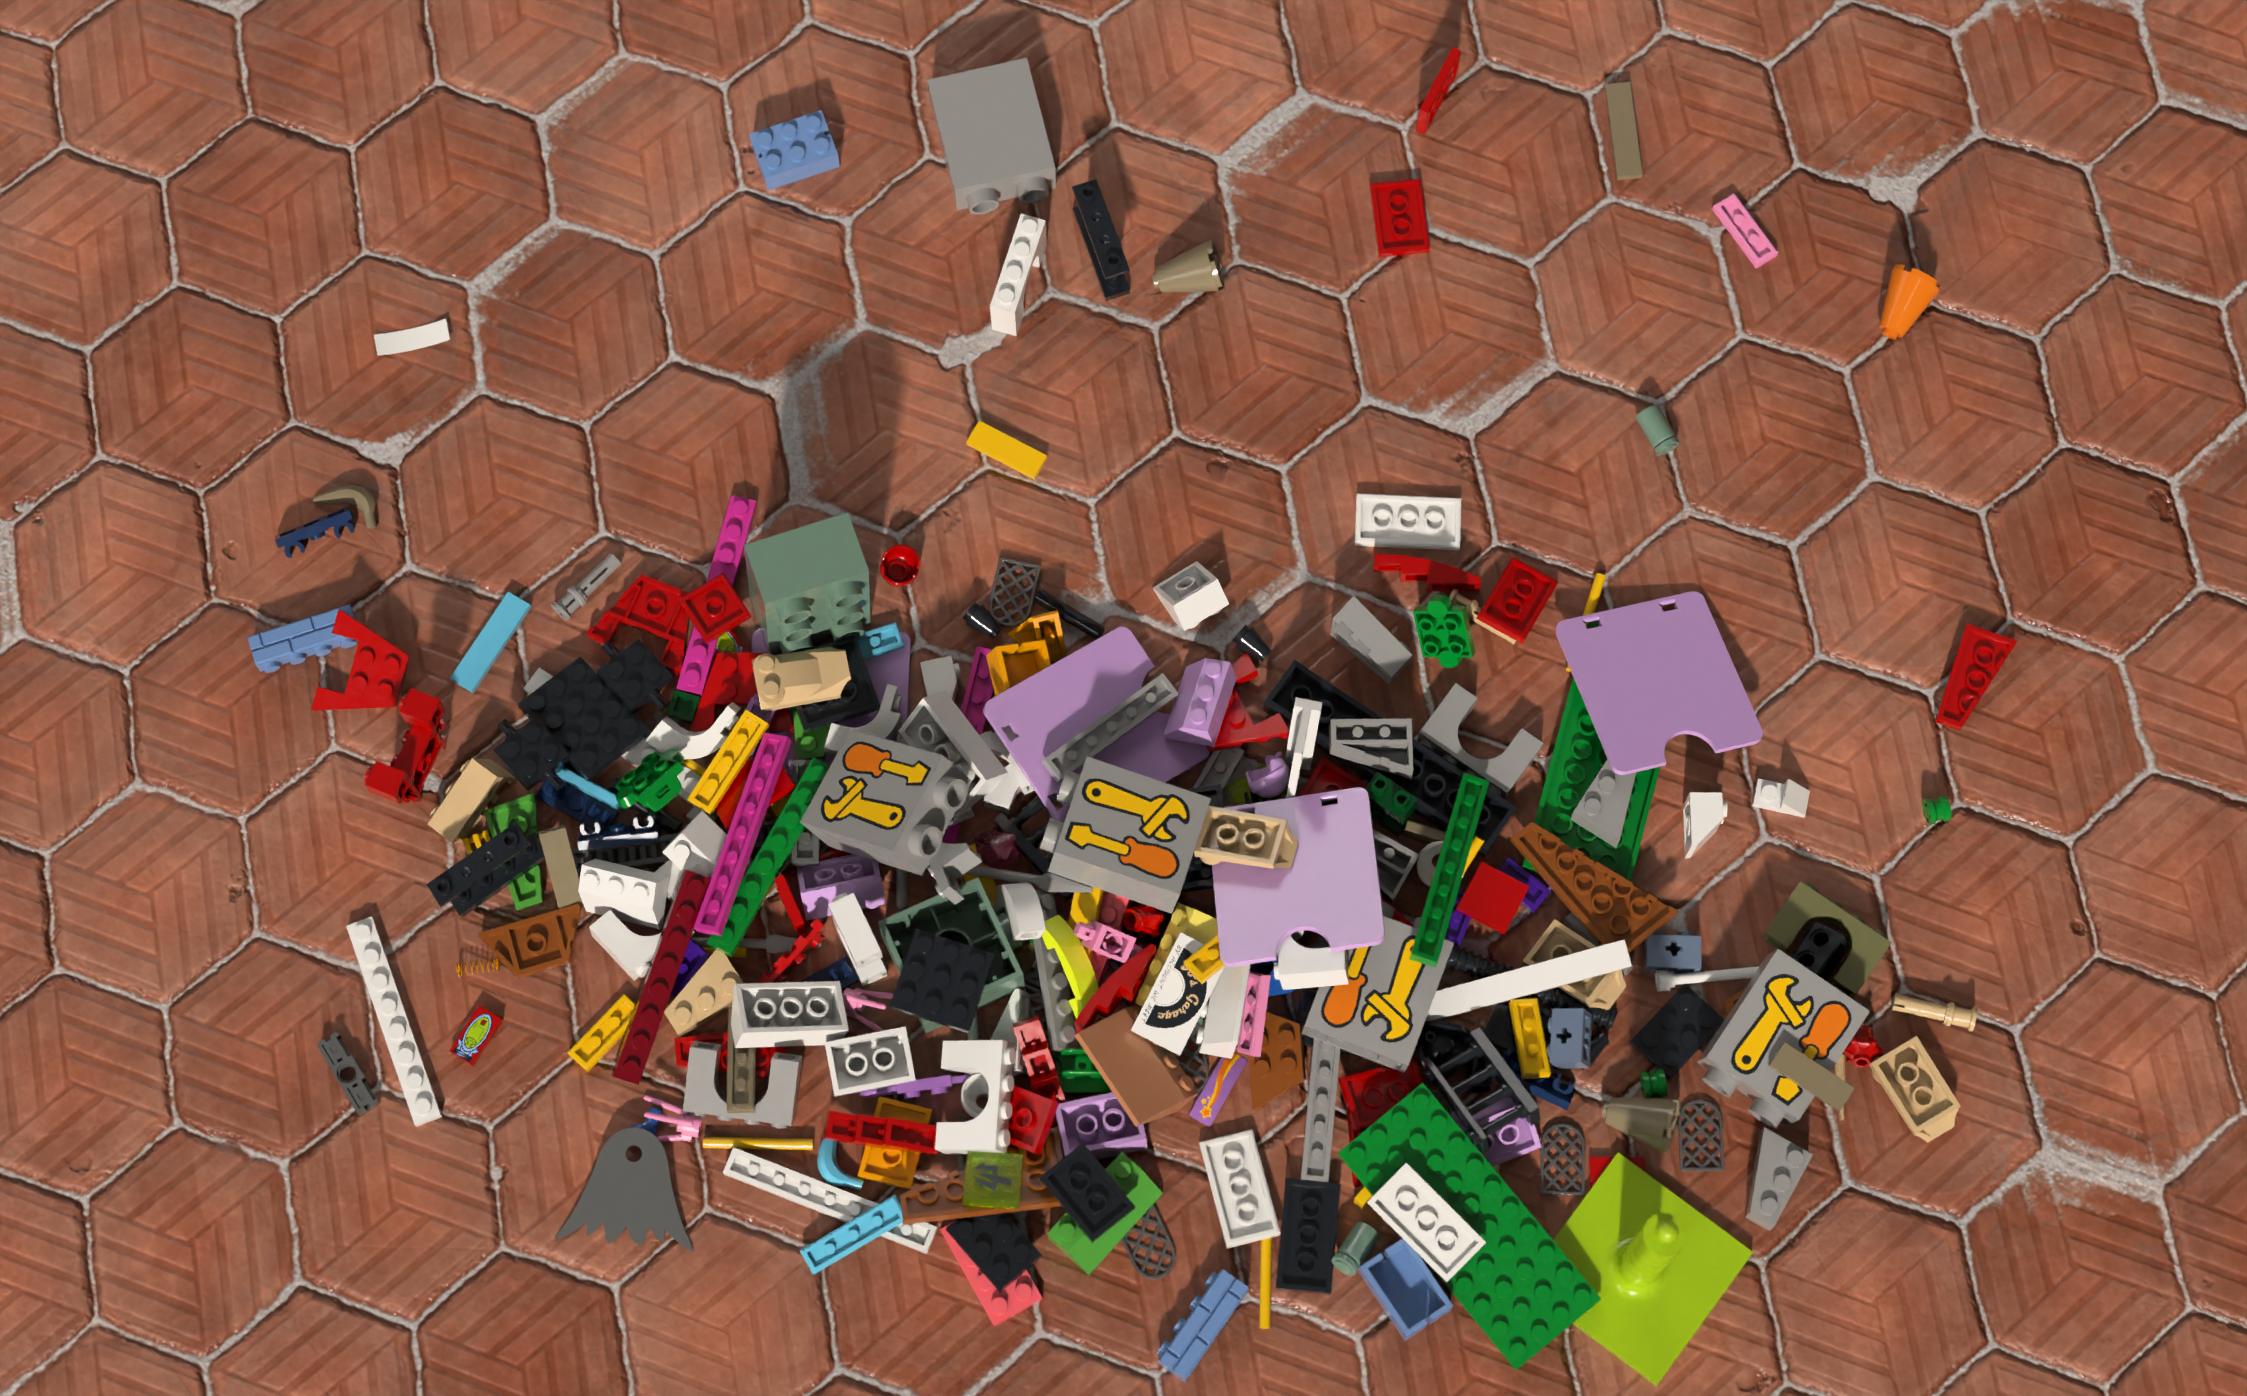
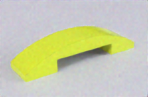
M1056 915L1044 921L1046 930L1041 936L1047 950L1055 948L1075 995L1069 1002L1077 1019L1090 998L1099 989L1091 962L1080 940L1060 915Z

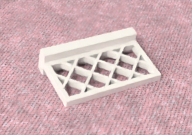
M1297 697L1295 699L1285 756V763L1288 767H1292L1286 798L1295 797L1301 769L1310 771L1322 702Z

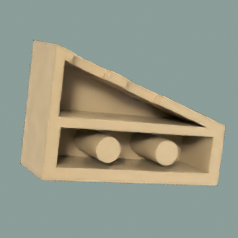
M472 758L462 766L460 770L461 775L458 780L447 788L444 801L438 804L430 814L432 818L428 825L452 843L463 842L462 839L466 838L483 818L481 813L489 801L495 803L498 800L497 791L506 781L511 784L515 779L513 775L491 759Z
M717 949L664 1011L665 1016L679 1038L730 1008L733 1001L734 985L744 984L725 953Z

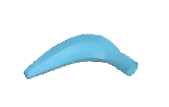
M822 1139L818 1150L817 1162L818 1170L825 1181L835 1186H847L861 1190L864 1180L846 1174L838 1164L836 1154L837 1141Z

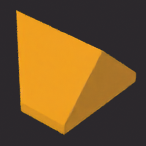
M1057 610L1032 616L1007 634L1019 645L1025 642L1045 640L1050 663L1059 661L1067 656Z

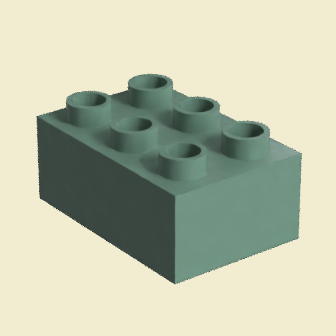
M848 512L744 545L750 601L768 652L772 655H777L780 653L787 654L814 648V642L833 637L834 641H838L854 635L858 639L864 635L863 627L870 625L869 569Z

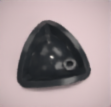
M1425 1021L1416 1044V1049L1423 1066L1424 1058L1429 1057L1437 1067L1470 1048L1469 1045L1472 1044L1470 1032L1472 1031L1464 1026L1448 1021ZM1461 1066L1443 1075L1444 1079L1450 1078Z

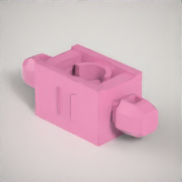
M1092 919L1090 925L1079 922L1074 928V934L1083 939L1081 945L1096 951L1100 955L1126 963L1128 959L1143 950L1140 946L1134 944L1136 938L1123 933L1117 928L1114 929L1110 925H1104ZM1111 936V940L1114 941L1115 944L1114 946L1109 944L1106 947V943L1103 942V939H1108Z

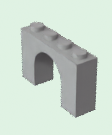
M1455 683L1423 726L1417 740L1464 773L1488 780V789L1506 799L1540 753L1544 743L1521 728L1501 755L1492 759H1478L1469 755L1460 745L1458 729L1475 707L1477 697Z
M698 1041L693 1042L689 1051L683 1111L690 1112L691 1115L696 1117H705L706 1114L715 1115L717 1119L723 1121H732L733 1118L744 1119V1123L751 1125L765 1122L771 1123V1126L774 1128L792 1126L796 1116L803 1056L775 1052L771 1059L768 1089L761 1098L755 1100V1113H727V1094L722 1089L718 1077L721 1045Z

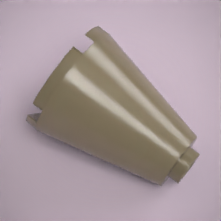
M1213 240L1206 241L1156 267V273L1152 274L1155 289L1160 288L1162 293L1225 290L1224 277H1219L1222 265Z
M1612 1097L1610 1102H1605L1602 1117L1606 1118L1607 1125L1661 1153L1667 1154V1150L1669 1151L1672 1146L1678 1125L1674 1115H1680L1681 1102L1676 1099Z

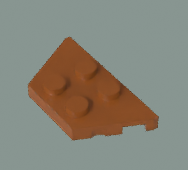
M578 903L478 933L485 945L519 979L570 963L581 907Z
M1266 1012L1261 1057L1249 1055L1252 1109L1255 1111L1262 1109L1263 1105L1275 1097L1279 1098L1285 1094L1289 1088L1296 1087L1306 1080L1303 1034H1301L1303 1031L1302 1025Z

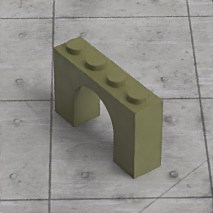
M1800 881L1761 939L1775 949L1785 952L1798 932L1807 924L1826 922L1834 925L1843 933L1850 948L1848 949L1845 962L1830 984L1853 999L1892 942L1887 940V935L1878 929L1872 930L1865 925V921L1860 916L1854 913L1850 915L1841 909L1842 905L1832 898L1827 899L1819 894V890L1810 883L1804 884Z

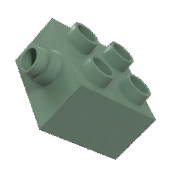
M979 877L959 885L964 899L956 905L947 897L943 899L940 895H937L878 921L881 936L899 976L915 931L919 929L995 954V959L977 1010L1012 995L1014 989H1025L1024 975L1013 950L1022 947V941L1027 940L1013 941L1007 912L996 916ZM919 1018L925 1033L944 1026Z

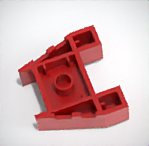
M410 688L408 694H404L399 703V713L410 729L403 736V747L400 753L393 757L390 766L376 761L373 767L368 768L364 777L365 786L370 793L398 804H402V802L409 803L410 800L413 802L421 801L420 792L440 750H445L446 736L441 734V729L445 728V720L441 719L445 713L444 705L440 699Z

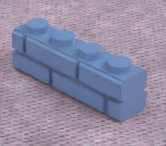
M351 605L339 607L248 636L254 662L259 671L266 673L275 672L280 669V665L286 663L296 665L306 660L305 657L311 655L325 656L331 653L333 648L340 646L342 648H350L355 646L358 640L332 633L338 610H344L356 619Z
M1223 1269L1218 1274L1213 1272L1204 1285L1208 1288L1202 1297L1197 1295L1189 1306L1192 1312L1186 1320L1181 1318L1173 1329V1332L1176 1333L1175 1337L1171 1342L1166 1340L1157 1352V1355L1160 1356L1158 1364L1183 1382L1187 1381L1249 1291L1248 1286Z

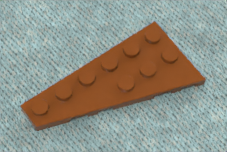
M1533 822L1511 838L1514 846L1600 946L1625 939L1628 951L1631 952L1679 912L1673 907H1668L1658 901V898L1650 893L1647 894L1635 887L1632 882L1601 863L1594 862L1584 856V853L1578 849H1573L1561 842L1560 838Z
M1058 1126L1049 1130L1041 1155L1018 1146L1014 1148L1009 1147L1007 1148V1154H993L972 1163L969 1168L959 1172L956 1170L947 1174L948 1177L934 1183H926L901 1194L903 1225L1061 1206L1040 1180V1176L1063 1159ZM983 1162L987 1166H997L998 1176L1012 1179L1011 1186L997 1182L996 1191L984 1185L982 1188L974 1177L992 1184L991 1180L978 1173L993 1174V1171L975 1169L974 1167Z

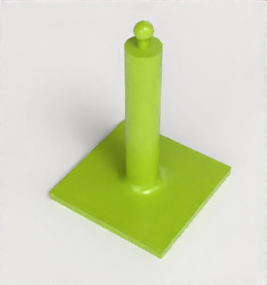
M1619 1152L1553 1240L1601 1298L1598 1303L1572 1324L1655 1386L1662 1380L1753 1254V1251Z

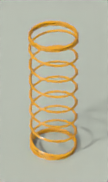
M496 957L494 958V961L496 964L497 971H499L498 958ZM483 960V967H482L483 974H484V960ZM472 962V967H471L472 975H473V962ZM457 963V974L458 977H461L462 964L460 968L459 963Z

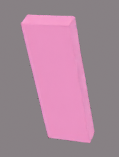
M1735 193L1713 205L1712 210L1756 269L1778 255V251Z
M1249 971L1237 1052L1261 1057L1271 975Z

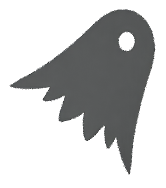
M632 1127L618 1131L607 1140L598 1156L592 1175L578 1204L555 1239L569 1235L586 1223V1235H590L603 1223L608 1243L618 1238L625 1227H627L634 1242L641 1246L649 1227H651L659 1241L664 1242L666 1230L679 1244L694 1252L677 1209L666 1152L654 1134L642 1128ZM630 1146H638L642 1151V1157L637 1162H631L626 1157V1150Z

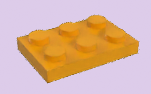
M879 1096L874 1117L885 1119L891 1117L929 1124L933 1111L932 1109ZM865 1146L858 1177L912 1190L921 1153Z

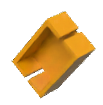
M1045 640L1025 642L1020 646L1018 644L997 646L986 655L995 696L1051 665Z

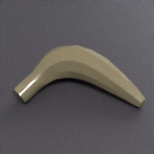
M340 486L313 498L314 504H353L361 510L366 528H377L374 514V498L368 490L361 486Z

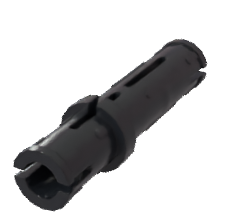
M619 778L614 779L608 791L616 795L619 791L615 785L621 780ZM638 801L628 807L630 810H636L647 819L648 814L652 812L655 818L654 823H660L661 828L669 834L677 833L680 830L679 827L683 824V822L677 820L663 809L654 812L649 807L645 808L639 804Z

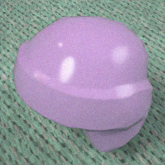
M1281 751L1277 752L1275 756H1265L1266 768L1245 773L1248 780L1247 786L1253 794H1257L1262 798H1273L1281 794L1287 787L1290 771L1288 765L1281 758Z

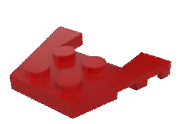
M641 574L623 593L611 610H607L601 617L602 619L588 630L586 636L591 640L604 644L608 640L612 641L619 624L624 623L667 640L669 642L660 662L667 670L680 675L685 658L689 618L679 604L678 599L688 594V592Z
M338 610L332 633L358 640L357 650L345 693L318 686L311 710L396 707L410 655L369 629L362 622L351 617L344 610Z
M717 653L690 731L701 732L709 729L716 721L717 706H728L732 702L737 706L748 705L751 697L758 694L751 660L756 659L761 654L771 653ZM789 708L776 711L769 725L771 733L794 732V724Z
M1248 653L1242 655L1232 664L1237 679L1215 746L1205 745L1209 752L1240 747L1242 743L1268 742L1269 738H1289V730L1280 713L1258 724H1253L1235 687L1259 675Z

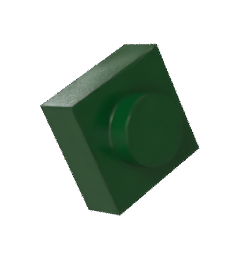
M674 690L666 715L669 718L692 724L701 698Z

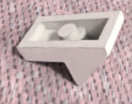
M1758 778L1752 806L1805 818L1810 791L1790 779H1787L1785 784Z

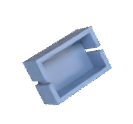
M822 110L749 134L751 147L768 191L840 167L838 153L831 134H829Z
M1403 1238L1387 1248L1383 1256L1381 1253L1360 1266L1358 1270L1404 1341L1426 1328L1428 1322L1432 1324L1453 1308L1452 1303L1418 1253Z

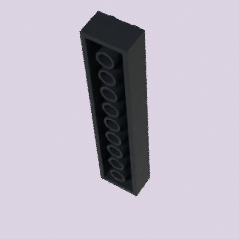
M1294 660L1264 701L1263 711L1271 716L1280 713L1286 726L1290 728L1296 697L1322 702L1315 745L1369 782L1378 771L1417 798L1414 812L1446 832L1464 772L1413 738V774L1411 779L1331 755L1329 749L1330 719L1383 718ZM1488 788L1474 837L1476 835L1484 840L1483 845L1477 852L1484 859L1517 810V807Z

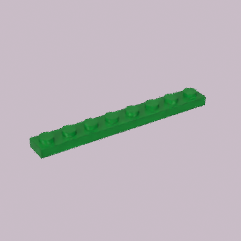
M814 757L812 758L743 878L722 936L711 934L707 941L709 946L731 957L733 956L772 888L775 878L780 874L806 827L800 821L830 765Z
M1466 773L1462 776L1410 954V960L1436 968L1489 785L1488 780Z

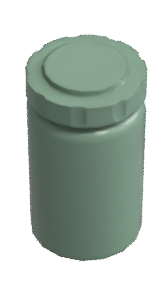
M1658 405L1650 406L1636 416L1637 422L1652 448L1655 449L1654 451L1657 456L1667 454L1679 445V440L1675 437V433Z
M1357 1222L1332 1258L1333 1265L1343 1274L1355 1275L1379 1240L1377 1231L1366 1223Z

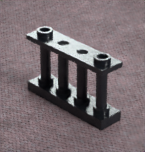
M1097 179L1072 186L1078 206L1073 207V214L1105 301L1130 294V289L1124 273L1130 272V268Z
M1055 794L1049 797L1059 809L1063 807L1061 802L1056 801L1057 796ZM1038 797L1014 818L1011 816L1008 819L1001 812L994 818V821L1004 836L1043 875L1050 873L1048 870L1054 854L1050 852L1049 854L1045 853L1042 855L1037 850L1038 844L1043 840L1048 822L1032 836L1027 835L1025 837L1020 832L1022 829L1021 825L1045 806ZM1058 892L1066 901L1074 895V892Z
M515 822L430 881L427 886L440 907L451 901L458 915L464 917L545 860L540 838L534 832L526 837L518 823Z
M1479 1027L1470 1032L1472 1042L1469 1045L1470 1048L1436 1067L1429 1057L1424 1058L1425 1070L1423 1075L1430 1086L1433 1084L1436 1086L1468 1130L1467 1136L1474 1146L1478 1145L1486 1153L1489 1151L1487 1136L1518 1118H1525L1532 1126L1540 1121V1112L1536 1102ZM1475 1057L1483 1060L1485 1063L1483 1069L1451 1087L1443 1077V1075ZM1488 1078L1497 1079L1500 1083L1498 1089L1466 1107L1457 1097ZM1504 1097L1506 1099L1511 1098L1514 1102V1108L1484 1126L1479 1127L1473 1119V1115Z

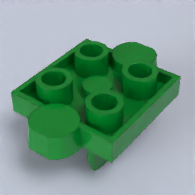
M1433 595L1430 597L1427 606H1416L1413 614L1423 657H1438V661L1443 667L1455 668L1463 658H1472L1476 651L1466 606H1462L1461 603L1452 606L1450 599L1445 595Z
M675 748L669 749L663 754L654 752L645 756L638 767L625 773L621 781L615 785L619 791L615 797L619 806L625 809L638 801L639 804L645 808L649 807L654 812L660 810L682 790L677 775L684 770L681 763L685 757Z
M1079 1042L1078 1048H1065L1052 1053L1066 1095L1110 1093L1109 1086Z

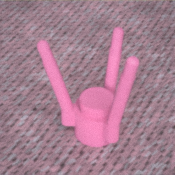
M846 988L842 995L844 1007L847 1010L846 1016L858 1020L876 1032L884 1031L881 1027L857 1012H863L865 1005L885 1009V1004L868 1000L867 997L892 999L894 993Z
M648 1095L644 1096V1100L680 1114L679 1118L650 1112L644 1113V1116L647 1118L677 1124V1132H682V1134L658 1136L657 1138L660 1142L681 1140L691 1142L692 1137H699L702 1117L693 1116L690 1112L683 1111L682 1108Z

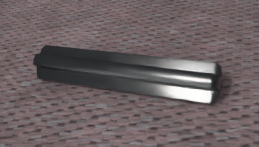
M1043 589L1036 593L1034 597L1036 604L1049 612L1057 610L1059 618L1096 640L1103 635L1105 628L1101 624Z

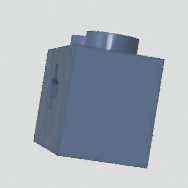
M1656 931L1643 941L1644 972L1655 973L1656 970L1668 969L1669 972L1673 971L1674 973L1699 972L1702 968L1701 936H1694L1693 932L1684 931L1678 932L1677 935H1667L1665 931ZM1669 947H1673L1674 952H1677L1675 956H1672L1671 951H1668Z
M1584 1008L1552 1009V1017L1548 1020L1551 1043L1547 1046L1548 1060H1550L1552 1065L1558 1069L1590 1068L1591 1013Z

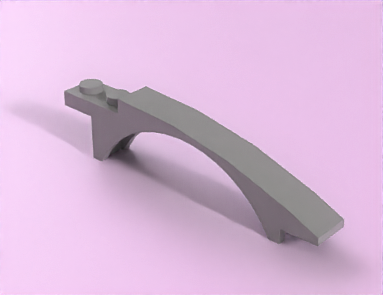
M901 735L900 743L909 745ZM942 843L939 852L930 859L926 868L937 881L935 888L938 894L943 899L947 897L956 905L964 899L956 879L983 861L981 856L974 852L967 843Z

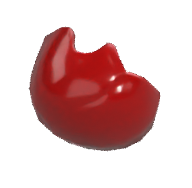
M894 545L883 554L880 562V573L886 583L894 587H906L917 577L921 561L915 549L908 545Z

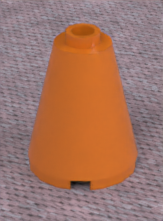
M1896 264L1892 269L1879 327L1883 330L1882 334L1894 340L1906 334L1942 287L1941 285L1936 286L1938 282L1936 279L1918 269L1912 268L1909 272L1903 270L1905 265Z

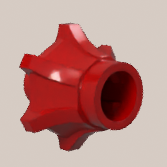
M1136 901L1133 907L1125 910L1123 913V924L1126 929L1136 931L1141 938L1145 937L1146 934H1150L1153 937L1159 935L1158 925L1164 919L1161 910Z
M1861 1025L1843 1053L1847 1055V1062H1853L1857 1067H1867L1874 1058L1883 1056V1049L1877 1044L1872 1029L1869 1026Z

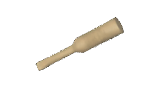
M1842 1054L1834 1066L1836 1076L1846 1082L1845 1055ZM1844 1106L1839 1111V1121L1844 1120Z

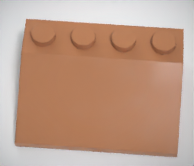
M1138 1004L1124 1008L1075 1035L1136 1127L1177 1112L1199 1094L1194 1087L1193 1080L1185 1074L1179 1065L1178 1058L1173 1053L1131 1031L1142 1009Z

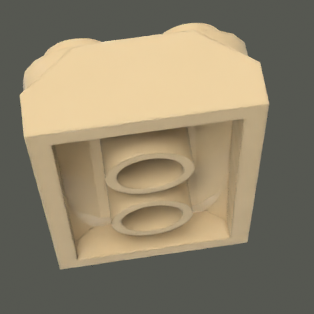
M833 647L775 656L764 653L751 660L761 713L840 698L844 686L851 679L846 651Z
M1208 806L1194 854L1195 857H1200L1208 865H1215L1225 861L1273 869L1292 868L1299 841L1291 833L1286 819Z
M1554 919L1524 958L1523 965L1530 966L1595 948L1596 946ZM1618 970L1558 988L1588 1007L1609 1010L1627 985L1622 970Z
M1917 1036L1869 1064L1872 1069L1873 1078L1882 1085L1913 1135L1924 1139L1928 1143L1955 1127V1117L1961 1106Z

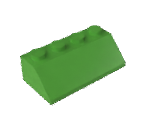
M1123 1152L1106 1168V1171L1134 1204L1135 1210L1094 1243L1089 1241L1067 1212L1047 1233L1048 1239L1088 1275L1094 1271L1163 1194L1145 1172Z

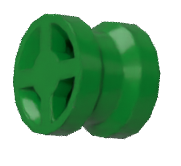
M1939 795L1937 799L1933 800L1930 798L1922 800L1923 813L1928 825L1935 824L1938 820L1945 822L1951 820V806L1946 795Z
M1657 1069L1654 1073L1640 1072V1086L1643 1098H1651L1652 1095L1667 1096V1084L1663 1069Z

